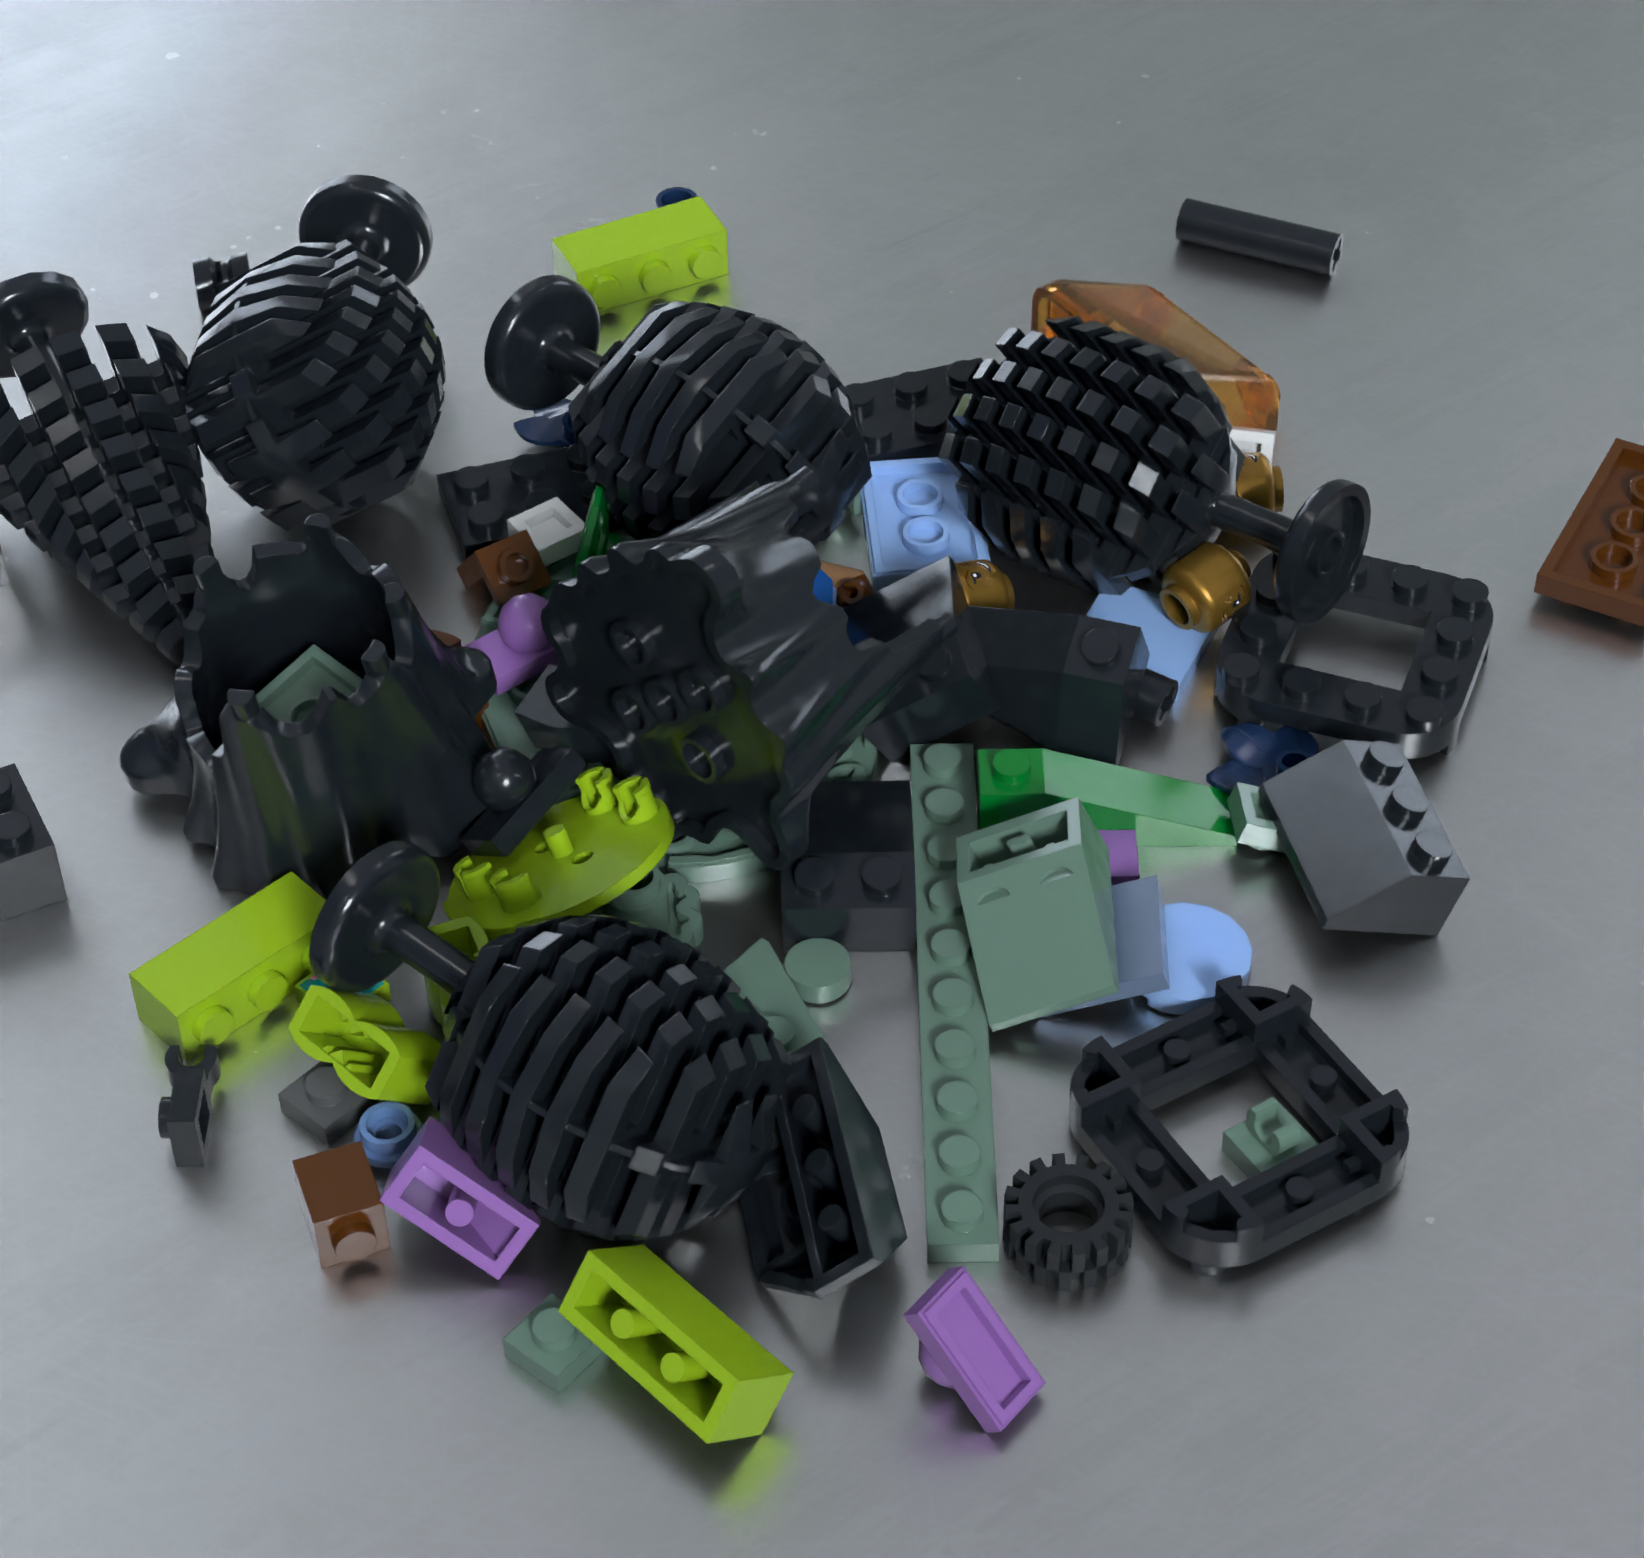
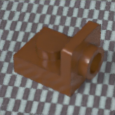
M527 529L475 551L456 568L466 590L485 582L496 605L502 607L513 596L534 593L551 583L548 571Z

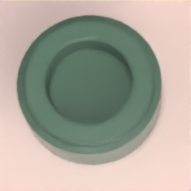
M825 938L807 939L794 945L786 954L785 970L803 1001L810 1003L830 1002L841 997L850 987L852 979L851 957L846 948L838 942Z

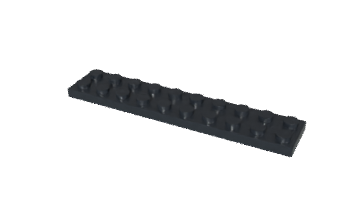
M982 358L960 360L948 365L916 372H904L897 376L845 386L862 426L869 460L884 461L938 457L946 433L954 434L947 417L957 397L961 400L963 395L967 394L966 380L977 362L980 365L982 364ZM578 443L563 448L535 454H523L512 459L479 466H467L456 471L437 474L439 494L465 560L475 551L509 537L507 519L555 497H558L585 523L594 488L585 472L587 469L580 457ZM610 513L609 532L623 530Z

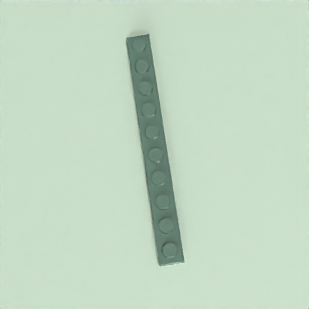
M973 743L910 744L927 1263L999 1262L1000 1243L988 1019L957 885L956 838L978 830Z

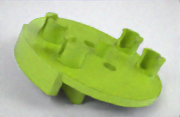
M603 766L588 769L575 780L581 790V796L553 805L508 857L474 855L469 857L468 855L456 863L453 868L455 877L449 888L448 899L442 904L449 921L464 916L474 919L485 931L489 942L501 935L515 933L516 928L535 922L568 915H585L633 887L662 859L672 843L675 829L669 809L661 799L654 797L650 781L647 777L642 779L639 775L633 776L615 784L610 768L604 769Z

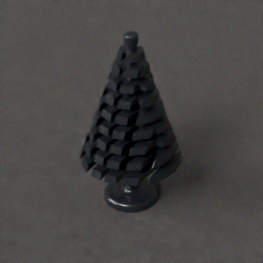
M55 271L30 272L2 281L0 283V378L17 377L31 415L20 420L18 419L0 383V514L17 530L24 528L26 535L34 545L43 552L47 551L50 558H54L69 574L78 579L97 598L103 600L122 620L129 617L130 625L149 642H156V648L169 660L176 664H182L185 651L183 625L193 610L194 595L198 585L193 572V565L197 559L203 556L214 557V550L211 546L210 521L206 513L205 484L200 479L203 478L201 455L197 447L198 442H196L195 436L192 434L185 407L187 405L186 399L188 398V394L185 395V385L188 377L186 378L188 370L187 356L170 334L146 325L157 360L147 364L145 359L140 356L135 339L127 323L95 325L113 377L103 381L95 363L92 364L87 348L81 338L89 320L88 299L72 277Z

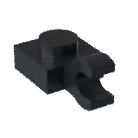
M171 1045L165 1054L168 1079L173 1088L171 1097H161L158 1128L160 1137L162 1139H170L176 1167H204L214 1114L211 1103L212 1090L221 1075L215 1045H206L204 1059L193 1066L183 1065L179 1045Z

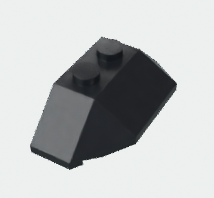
M818 1037L788 1055L793 1066L778 1098L772 1133L774 1141L760 1173L740 1196L758 1282L766 1288L822 1299L883 1264L907 1239V1234L880 1128L828 1043L821 1037Z

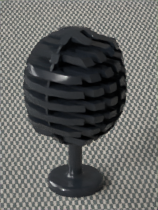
M346 175L331 179L315 189L305 202L300 215L298 226L300 244L221 285L219 294L215 296L188 366L186 374L188 379L185 385V395L188 396L186 399L187 405H185L186 414L192 434H194L201 452L216 474L221 476L230 485L228 487L251 507L258 506L262 508L263 511L260 513L286 531L304 525L307 517L315 513L327 515L332 525L411 486L414 483L440 419L441 411L439 410L444 401L445 391H443V385L446 380L442 345L439 336H436L433 329L435 327L423 305L418 302L407 287L421 275L428 263L433 244L431 224L424 209L413 196L396 184L378 177Z
M546 275L520 287L502 306L489 331L484 354L485 374L493 392L504 402L522 410H541L565 399L579 384L584 386L568 405L575 442L578 441L580 457L587 469L585 472L594 490L596 488L595 485L603 486L608 512L635 540L658 538L755 481L761 487L788 478L802 467L807 466L816 473L819 484L806 492L797 502L798 522L788 534L790 536L803 537L815 546L818 541L827 540L843 521V511L872 477L861 423L850 396L837 374L825 362V359L805 340L801 341L792 331L769 319L757 317L753 313L704 302L674 301L655 304L623 342L621 340L614 342L608 351L601 356L597 353L601 334L600 315L592 295L582 285L567 277Z
M1080 316L1044 320L1058 336L1056 338H1047L1044 333L1032 330L1025 335L1020 328H1008L995 344L1006 359L1000 364L995 359H984L981 365L977 362L966 380L967 394H964L961 400L957 397L947 417L954 434L946 433L938 458L958 478L955 485L958 508L1003 555L1005 554L1010 559L1022 563L1031 570L1064 581L1087 592L1093 593L1098 591L1100 594L1121 596L1130 587H1134L1124 576H1127L1131 582L1141 578L1151 582L1158 578L1161 581L1165 569L1177 559L1179 560L1202 543H1214L1221 530L1279 554L1274 574V596L1279 610L1287 618L1303 625L1315 623L1323 618L1344 594L1357 570L1368 538L1371 504L1366 489L1359 484L1345 479L1329 481L1316 489L1308 497L1294 519L1240 498L1235 481L1239 478L1246 457L1230 437L1232 425L1225 411V406L1185 356L1178 358L1170 350L1154 343L1150 344L1137 336L1124 331L1117 332L1111 327L1096 321L1085 323Z
M406 840L391 841L367 853L347 871L330 893L316 920L309 947L311 969L314 975L330 988L344 993H354L369 989L382 982L405 962L451 994L443 1014H448L443 1027L445 1038L425 1088L435 1110L440 1112V1121L458 1146L476 1160L474 1165L491 1181H501L507 1185L504 1192L527 1209H535L544 1219L564 1229L567 1227L585 1236L613 1241L635 1239V1241L670 1236L673 1233L682 1232L700 1224L707 1216H712V1220L727 1213L760 1173L774 1141L772 1133L778 1098L793 1065L782 1042L774 1037L773 1030L768 1026L769 1021L756 1004L747 996L745 999L739 996L741 988L718 965L715 968L700 951L686 942L683 943L677 938H672L669 933L642 922L622 920L623 917L589 915L588 918L568 915L516 928L515 933L501 935L482 946L475 960L428 928L438 902L440 876L434 859L424 849Z

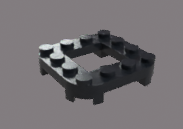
M1273 551L1265 556L1256 565L1249 579L1251 584L1250 601L1235 611L1218 649L1214 700H1219L1226 710L1238 718L1237 724L1252 723L1264 726L1265 722H1270L1341 740L1385 741L1399 744L1407 759L1421 758L1439 751L1443 755L1448 756L1457 743L1460 722L1482 662H1486L1488 657L1494 616L1492 606L1488 600V587L1477 579H1461L1453 575L1423 569L1416 565H1406L1362 555L1350 584L1333 608L1425 629L1401 690H1396L1370 682L1358 681L1285 663L1301 624L1284 616L1275 601L1274 574L1279 554Z
M1241 975L1216 981L1214 1000L1113 1048L1102 1035L1088 1043L1082 1049V1061L1075 1069L1071 1078L1069 1124L1075 1139L1096 1165L1103 1161L1111 1166V1179L1119 1174L1127 1182L1126 1193L1132 1192L1133 1209L1169 1250L1188 1260L1190 1267L1202 1275L1215 1276L1223 1273L1229 1267L1244 1266L1256 1262L1379 1200L1399 1184L1404 1176L1409 1142V1126L1407 1122L1409 1108L1406 1101L1397 1089L1384 1095L1378 1091L1310 1017L1312 998L1294 984L1285 993L1268 987L1241 986ZM1253 1062L1324 1142L1235 1186H1232L1223 1175L1209 1180L1151 1111Z

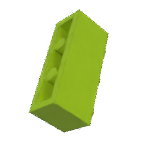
M701 196L551 239L554 275L567 277L587 289L595 300L599 312L729 274L727 229Z
M291 871L128 973L139 1019L169 1047L171 1045H179L182 1059L185 1062L205 1051L206 1045L221 1043L229 1034L263 1012L279 1005L283 999L295 992V984L313 973L309 960L310 940L316 920L326 900Z
M645 1245L588 1250L558 1310L563 1317L707 1444L762 1435L794 1374Z

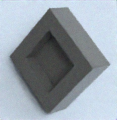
M321 1061L278 1094L281 1112L327 1147L358 1124L362 1114L368 1108L378 1104V1100L364 1098L351 1091L337 1075L333 1063Z

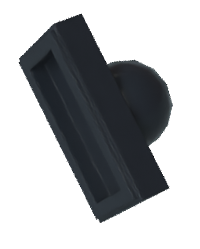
M502 747L491 750L479 758L472 771V788L479 801L489 808L460 840L474 856L508 857L583 772L584 766L587 763L573 747L541 748L531 760L515 749Z

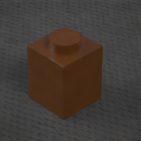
M361 1141L292 1160L300 1206L322 1269L346 1261H358L370 1254L391 1248L384 1204L379 1201L381 1195Z

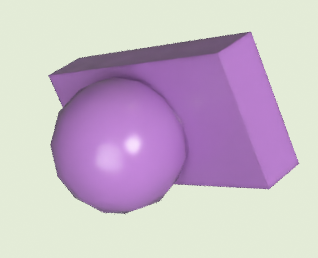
M532 593L513 596L501 608L498 618V629L463 646L479 649L485 652L491 659L497 679L495 691L497 696L542 673L548 664L554 666L559 664L557 654L542 628L541 611L549 602L543 597Z
M964 1266L948 1268L903 1314L919 1338L918 1359L925 1375L938 1385L955 1389L986 1433L1001 1432L1046 1383Z

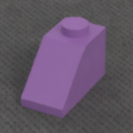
M430 1116L390 1170L379 1201L499 1280L540 1226L541 1220L533 1210L527 1209L504 1192L507 1185L501 1181H491L474 1165L476 1160L458 1146L443 1124Z

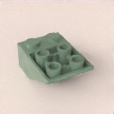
M1079 797L956 838L957 885L986 1015L993 1032L1119 992L1109 848Z

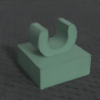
M1271 1097L1250 1108L1247 1111L1246 1120L1223 1131L1221 1150L1249 1179L1319 1143L1280 1102L1278 1103L1274 1097Z

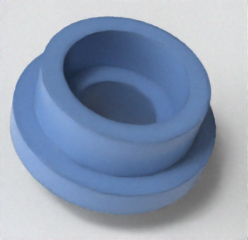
M391 1101L381 1102L371 1106L362 1114L354 1132V1143L362 1142L370 1165L379 1168H393L423 1127V1124L406 1105Z

